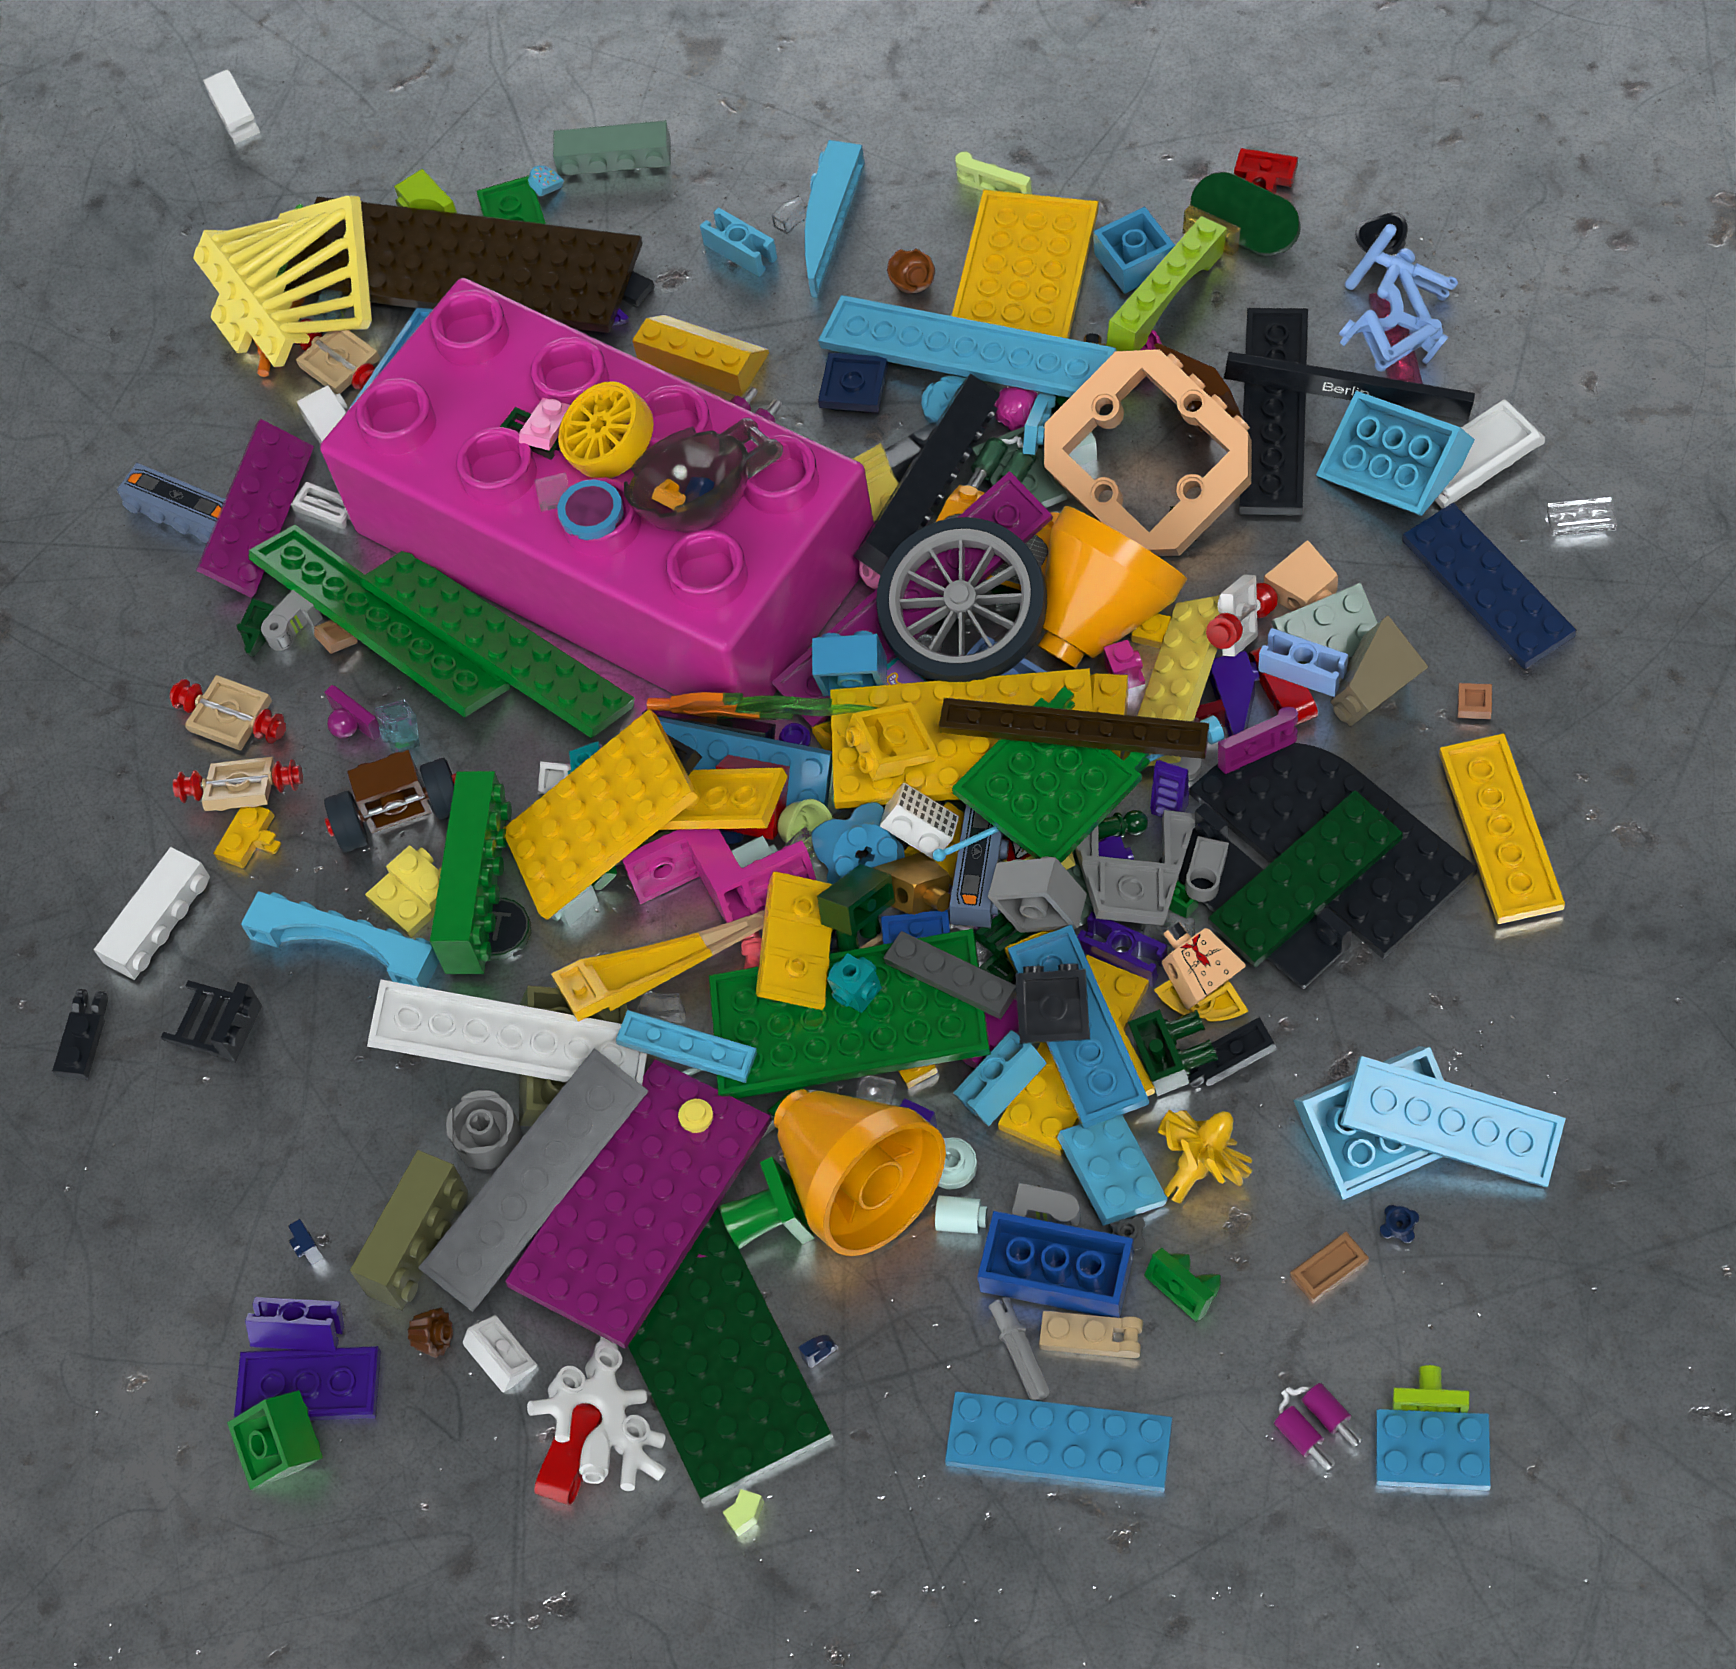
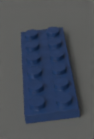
M1454 503L1403 534L1402 541L1524 670L1576 636L1577 630Z

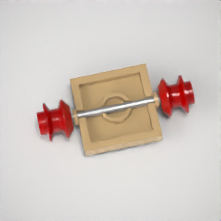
M306 318V319H303V320L298 321V322H306V321H312V320ZM349 330L330 331L324 335L323 332L307 333L310 337L309 343H294L300 345L301 349L305 351L296 359L298 366L324 386L328 385L335 394H341L351 384L355 389L362 390L375 371L373 364L380 359L378 351Z
M218 675L214 677L204 695L200 684L194 683L190 685L187 679H182L175 683L170 690L172 706L176 709L183 707L185 712L192 713L185 723L189 732L240 751L252 733L257 739H262L265 736L266 741L272 744L281 739L286 731L283 715L277 713L272 717V712L267 709L272 702L269 694Z
M273 757L211 763L207 779H203L197 770L192 771L191 777H185L182 771L179 772L177 778L173 779V792L176 798L180 797L182 803L187 802L188 796H193L197 802L202 799L204 811H225L230 808L240 807L253 808L268 804L272 784L280 793L284 791L287 785H291L292 789L297 791L298 785L303 783V771L301 765H296L294 759L290 760L288 766L283 767L280 761L274 763Z

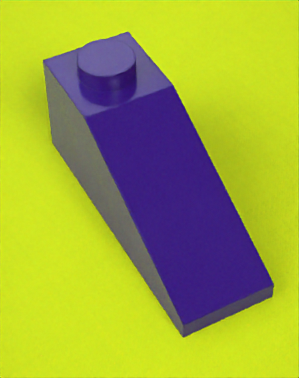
M1243 651L1239 652L1235 657L1222 656L1214 658L1209 673V680L1216 701L1222 699L1225 707V728L1228 737L1248 728L1255 696V681L1259 680L1256 663L1250 662L1247 652Z

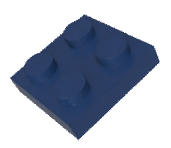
M829 352L818 398L819 408L878 413L888 369L887 359L879 356Z

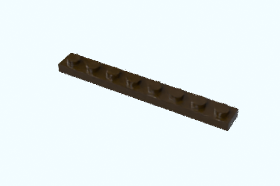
M944 698L939 721V731L945 734L1200 759L1206 758L1210 730L1209 723L953 698Z

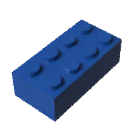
M993 1211L977 1276L979 1289L983 1293L1097 1316L1120 1318L1134 1258L1133 1238Z

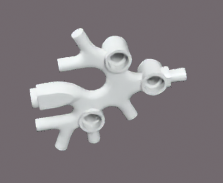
M600 1336V1342L595 1345L594 1354L585 1366L588 1379H585L580 1369L574 1366H565L549 1385L548 1393L550 1398L529 1401L527 1409L531 1416L541 1414L553 1415L556 1418L555 1440L565 1443L570 1438L574 1407L581 1403L594 1405L602 1415V1422L589 1433L583 1444L579 1468L582 1479L590 1484H598L604 1481L609 1472L610 1449L614 1446L615 1450L623 1455L620 1488L625 1491H631L635 1488L636 1470L644 1471L657 1481L665 1473L666 1468L644 1453L642 1448L643 1445L662 1448L665 1442V1434L651 1431L649 1424L641 1416L630 1415L626 1417L625 1408L633 1404L645 1403L647 1394L644 1389L623 1390L619 1387L615 1372L622 1364L621 1353L616 1344Z

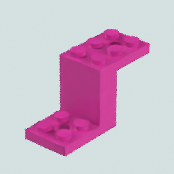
M719 829L676 830L640 848H636L622 859L640 905L700 877L725 923L765 910L767 887L770 876L775 871L816 880L808 850L802 840L785 846L780 851L761 860H756L741 869ZM665 864L663 867L656 869L660 865Z

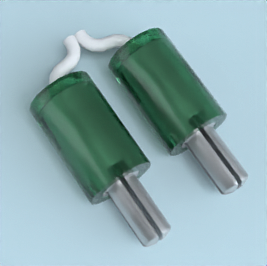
M1015 436L1009 440L990 437L971 466L974 474L967 486H973L978 489L983 480H990L1008 451L1006 444L1017 442L1018 448L1015 449L1001 472L999 480L1010 471L1023 483L1036 461L1035 455L1023 454L1022 438Z

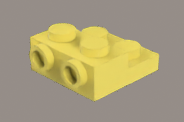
M409 845L386 866L389 873L365 895L369 902L412 938L434 917L441 867L437 869L432 865L434 859L424 848L420 847L416 851Z

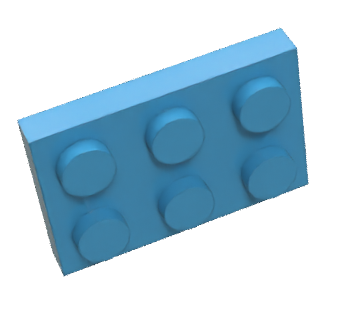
M1377 1409L1376 1485L1489 1491L1491 1486L1489 1414Z

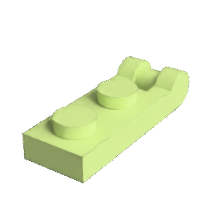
M960 152L955 157L957 180L963 185L982 191L993 190L1032 194L1031 177L1000 168L994 164H987L972 159V155L968 152Z

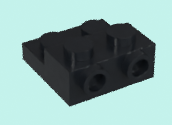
M1078 964L1058 965V971L1044 972V966L1023 967V973H1016L1020 1044L1090 1040L1086 969H1079Z

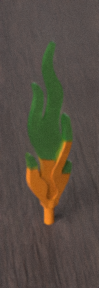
M702 692L671 696V698L647 699V709L652 711H671L677 714L720 719H733L736 717L756 720H793V714L832 716L877 709V707L856 704L832 705V699L830 698L814 699L789 696L743 697V693Z

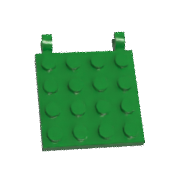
M1064 686L1049 703L1040 698L1033 706L1072 710L1075 707V703L1071 701L1074 698V693ZM1000 739L952 787V792L1035 859L1056 857L1062 863L1142 781V774L1139 772L1150 764V760L1146 758L1149 753L1131 752L1125 760H1122L1108 749Z

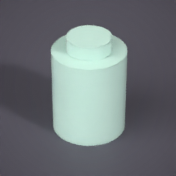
M938 1196L935 1229L936 1231L979 1234L980 1227L986 1228L988 1207L982 1206L981 1199Z

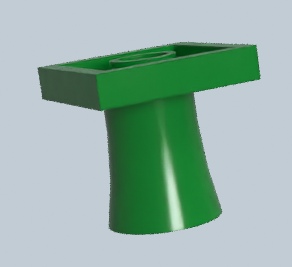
M773 1157L760 1162L769 1188L739 1200L720 1204V1211L725 1226L739 1249H742L757 1237L782 1224L802 1244L815 1239L813 1231L807 1223L791 1176Z

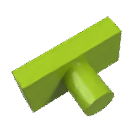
M1424 1365L1419 1367V1389L1394 1388L1392 1410L1468 1413L1469 1391L1442 1390L1441 1368L1438 1366Z

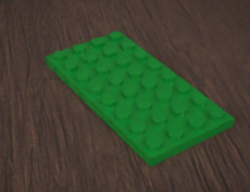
M973 929L917 938L979 968ZM893 943L829 954L830 963L827 978L833 965L839 961L841 962L847 953L857 959L864 957L876 967V974L882 988L863 1013L837 1002L831 995L832 989L828 980L825 995L826 1004L823 1010L758 997L756 988L759 967L709 975L714 1036L757 1048V1054L746 1083L717 1075L718 1095L722 1097L731 1096L737 1099L991 1055L986 1014L970 1004L887 965L883 957Z

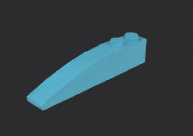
M829 140L825 151H821L819 155L818 171L813 173L811 177V193L805 223V259L811 297L817 298L865 165L862 145Z

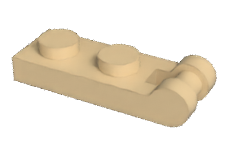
M1043 1311L1039 1348L1040 1350L1138 1358L1141 1350V1345L1138 1343V1334L1142 1333L1143 1320L1137 1317L1115 1318ZM1114 1333H1124L1123 1341L1114 1342Z

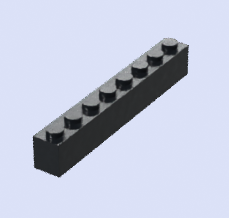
M969 374L955 392L853 555L855 558L881 575L888 559L897 547L915 533L919 526H926L934 514L930 508L933 504L938 506L947 493L943 487L946 483L950 485L960 472L956 467L959 462L963 464L971 454L973 449L969 447L970 443H976L984 433L986 428L981 425L984 421L988 423L998 410L994 406L1000 396L998 392L973 374Z

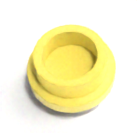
M691 1099L681 1106L678 1113L679 1122L687 1131L693 1133L703 1132L712 1123L713 1110L708 1102L702 1099Z

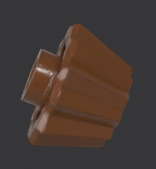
M440 1307L415 1315L413 1320L410 1321V1327L408 1328L410 1346L434 1358H437L439 1355L444 1356L446 1349L450 1347V1340L453 1336V1323L449 1320V1313L444 1312L443 1308Z

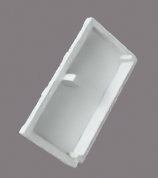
M1506 399L1502 400L1461 427L1475 439L1462 468L1434 501L1444 509L1473 489L1481 486L1482 483L1505 468L1513 465L1514 462L1535 448L1543 445L1545 437Z

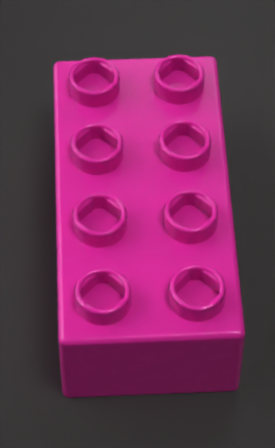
M465 278L459 279L320 445V450L357 533L396 553L401 551L411 553L416 559L437 569L466 589L676 696L702 692L726 694V699L738 698L737 703L759 707L761 712L777 692V688L772 684V681L808 650L812 644V638H816L860 579V561L853 555L874 523L865 468L860 462ZM608 381L622 383L642 397L652 412L654 423L651 440L641 458L630 469L613 478H591L582 474L566 460L561 450L554 451L555 456L552 460L533 452L530 445L519 443V433L517 431L500 427L515 407L532 414L542 398L555 399L561 403L571 405L588 388ZM518 419L515 420V422L525 425L524 422ZM691 477H706L715 482L703 512H690L682 509L679 513L652 499L654 489L666 479H671L677 483L681 494L685 493ZM593 479L605 481L616 488L623 502V516L616 523V528L611 533L592 540L579 539L578 536L565 532L559 521L557 508L562 494L570 486L581 481Z

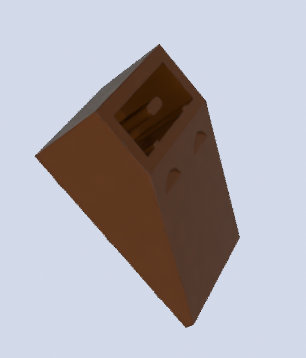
M1160 343L1154 345L1155 349H1160L1166 356L1172 353L1183 364L1181 370L1188 377L1192 373L1196 375L1206 386L1203 391L1210 397L1216 394L1227 405L1225 411L1232 418L1238 415L1243 419L1231 390L1216 368ZM1197 400L1190 402L1187 410L1189 412L1199 410L1202 402ZM1196 425L1200 432L1204 431L1199 425Z

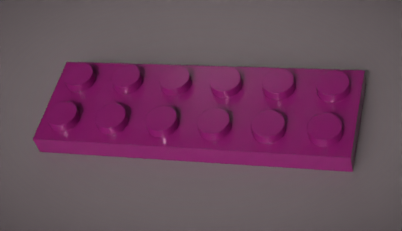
M261 418L259 419L196 571L250 598L255 595L264 570L249 560V550L280 533L313 451V445Z

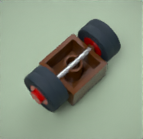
M409 750L392 753L386 758L371 763L360 764L356 768L348 770L347 773L355 799L350 791H344L324 799L328 818H325V823L330 836H335L340 849L343 852H348L368 844L364 822L367 823L373 834L433 813L431 805L438 819L449 817L456 773L452 774L447 760L439 758L433 762L422 764L420 766V776Z

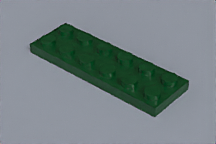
M1355 790L1208 917V922L1256 968L1403 839V832Z

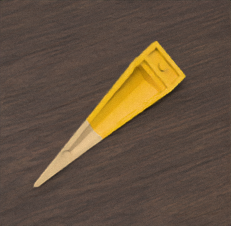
M765 910L668 941L616 953L583 958L551 973L554 983L579 1022L605 1008L612 1011L761 930L764 924Z

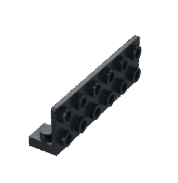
M1203 803L1195 810V828L1192 830L1177 881L1185 886L1186 875L1189 871L1198 836L1229 843L1218 893L1212 900L1202 902L1215 912L1264 869L1228 839V822L1207 804ZM1196 878L1191 881L1199 889H1209L1214 886L1206 878ZM1326 907L1276 949L1267 959L1299 987L1304 989L1351 947L1352 927Z

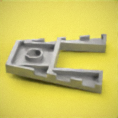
M1164 810L1161 818L1162 863L1099 856L1098 826L1076 847L1075 851L1096 919L1164 925L1194 827L1195 813Z

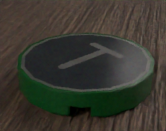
M503 897L499 899L498 904H493L492 913L495 914L496 926L495 931L489 933L488 941L491 943L490 960H503L514 956L513 953L519 949L522 950L527 945L531 935V921L525 908L515 900Z

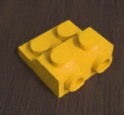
M912 702L853 713L845 731L847 744L850 747L855 746L859 753L858 763L863 773L869 772L873 781L902 775L905 767L935 761L938 755Z

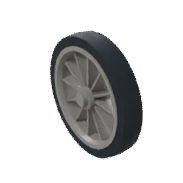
M971 517L950 518L937 521L919 529L904 540L893 552L879 579L876 599L880 628L887 644L894 654L912 671L931 681L971 682L1006 673L1030 652L1045 622L1047 610L1046 583L1037 559L1028 546L1012 531L984 519ZM965 547L986 550L969 581H965ZM959 548V580L952 582L936 555L946 550ZM994 555L999 556L1010 565L1007 569L976 586ZM932 557L949 585L944 588L916 574V570ZM1015 575L1019 578L1022 593L983 595ZM910 580L943 596L903 599ZM1021 603L1015 622L980 606ZM941 607L911 626L906 627L903 609ZM978 613L1010 630L992 646L974 615ZM947 616L929 648L923 646L913 637L915 634ZM956 618H958L959 656L937 653ZM973 623L988 648L978 653L965 655V624L970 625Z

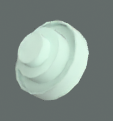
M954 1137L944 1138L946 1157L938 1186L949 1190L959 1189L969 1184L976 1174V1153L971 1145L963 1139Z

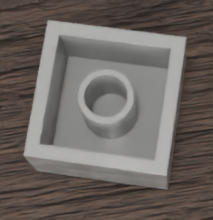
M1042 857L1041 859H1014L1008 862H997L988 898L1012 925L1022 933L1058 930L1072 925L1073 929H1077L1087 893L1056 857Z

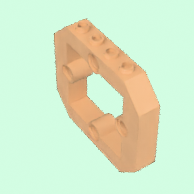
M1160 349L1115 351L1045 422L1044 467L1098 521L1115 529L1158 557L1180 556L1251 485L1252 440L1247 432L1250 427L1238 415L1232 418L1225 411L1227 405L1216 394L1210 397L1204 392L1203 389L1206 386L1196 375L1192 373L1188 377L1181 370L1183 364L1172 353L1166 356ZM1146 376L1177 405L1185 422L1190 425H1199L1227 452L1204 477L1197 474H1188L1179 480L1176 493L1180 502L1150 532L1122 507L1123 495L1113 480L1106 477L1094 480L1069 456L1097 425L1104 429H1111L1121 423L1124 410L1120 402ZM1195 400L1202 402L1199 410L1195 412L1187 410L1190 402ZM1111 404L1114 406L1110 414L1105 416L1099 414L1101 407ZM1199 487L1202 489L1201 494L1197 498L1188 499L1186 497L1190 488ZM1105 490L1113 491L1110 500L1107 502L1098 501L1101 492Z

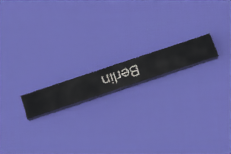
M1228 352L1223 378L1345 400H1352L1355 392L1359 391L1416 412L1463 420L1469 419L1475 398V393L1235 352Z

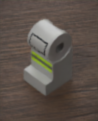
M292 590L263 621L261 631L272 649L282 651L293 644L294 637L308 623L315 627L323 617L312 603Z
M1019 1183L1012 1215L1077 1227L1080 1222V1207L1078 1200L1069 1193Z

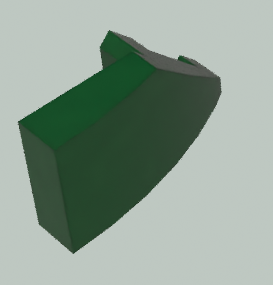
M254 598L251 599L241 623L236 625L245 644V652L252 657L258 653L266 642L261 631V625L276 607Z

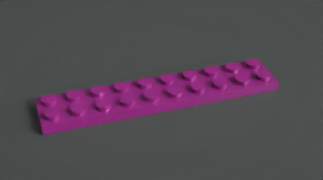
M1010 471L957 517L979 518L994 522L1012 531L1024 543L1028 542L1053 519L1052 514ZM965 547V581H969L986 550ZM959 548L937 554L938 560L952 582L959 580ZM994 555L976 586L983 582L1005 561L999 556ZM932 557L915 572L944 588L949 585ZM910 580L903 599L943 596ZM876 589L827 633L849 636L858 631H869L877 634L887 655L888 664L897 656L887 644L880 628ZM941 607L903 609L906 627L911 626ZM934 624L915 634L913 637L917 640ZM810 647L775 678L772 684L808 724L814 727L822 724L831 716L830 696H823L812 675V647Z

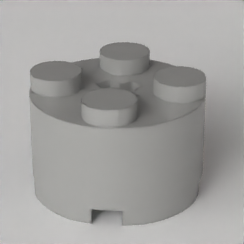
M489 1090L470 1092L461 1098L462 1101L455 1108L452 1107L446 1119L447 1135L465 1165L483 1170L494 1169L503 1163L522 1139L521 1126H519V1121L510 1104L500 1097L499 1094Z

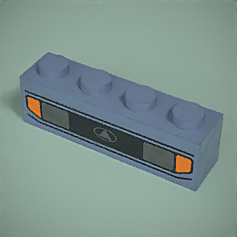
M139 463L134 465L117 488L123 501L122 504L128 511L135 514L140 512L159 524L164 522L180 533L186 534L188 532L193 534L206 544L225 501V498Z
M967 804L960 842L994 827ZM1001 831L958 851L949 906L951 924L991 928L993 915H999L1000 910L988 898L997 862H1001V859L1007 860L1009 840L1005 839V834Z

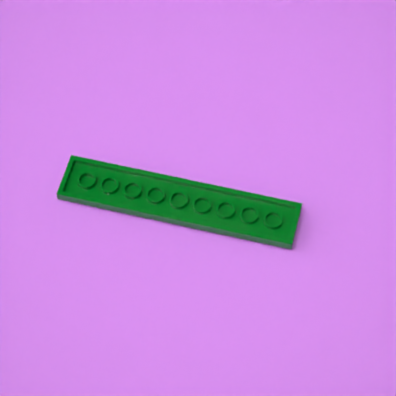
M297 525L289 527L249 550L250 561L291 591L297 592L312 603L317 610L463 717H467L510 689L509 683L363 588L361 577L364 574Z
M401 551L361 577L363 588L590 738L596 736L634 708L635 698L445 574L416 559L411 553Z

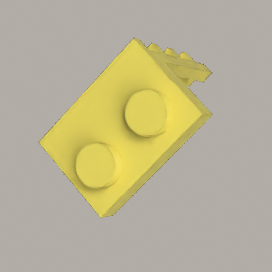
M882 443L853 458L865 468L874 522L898 485Z

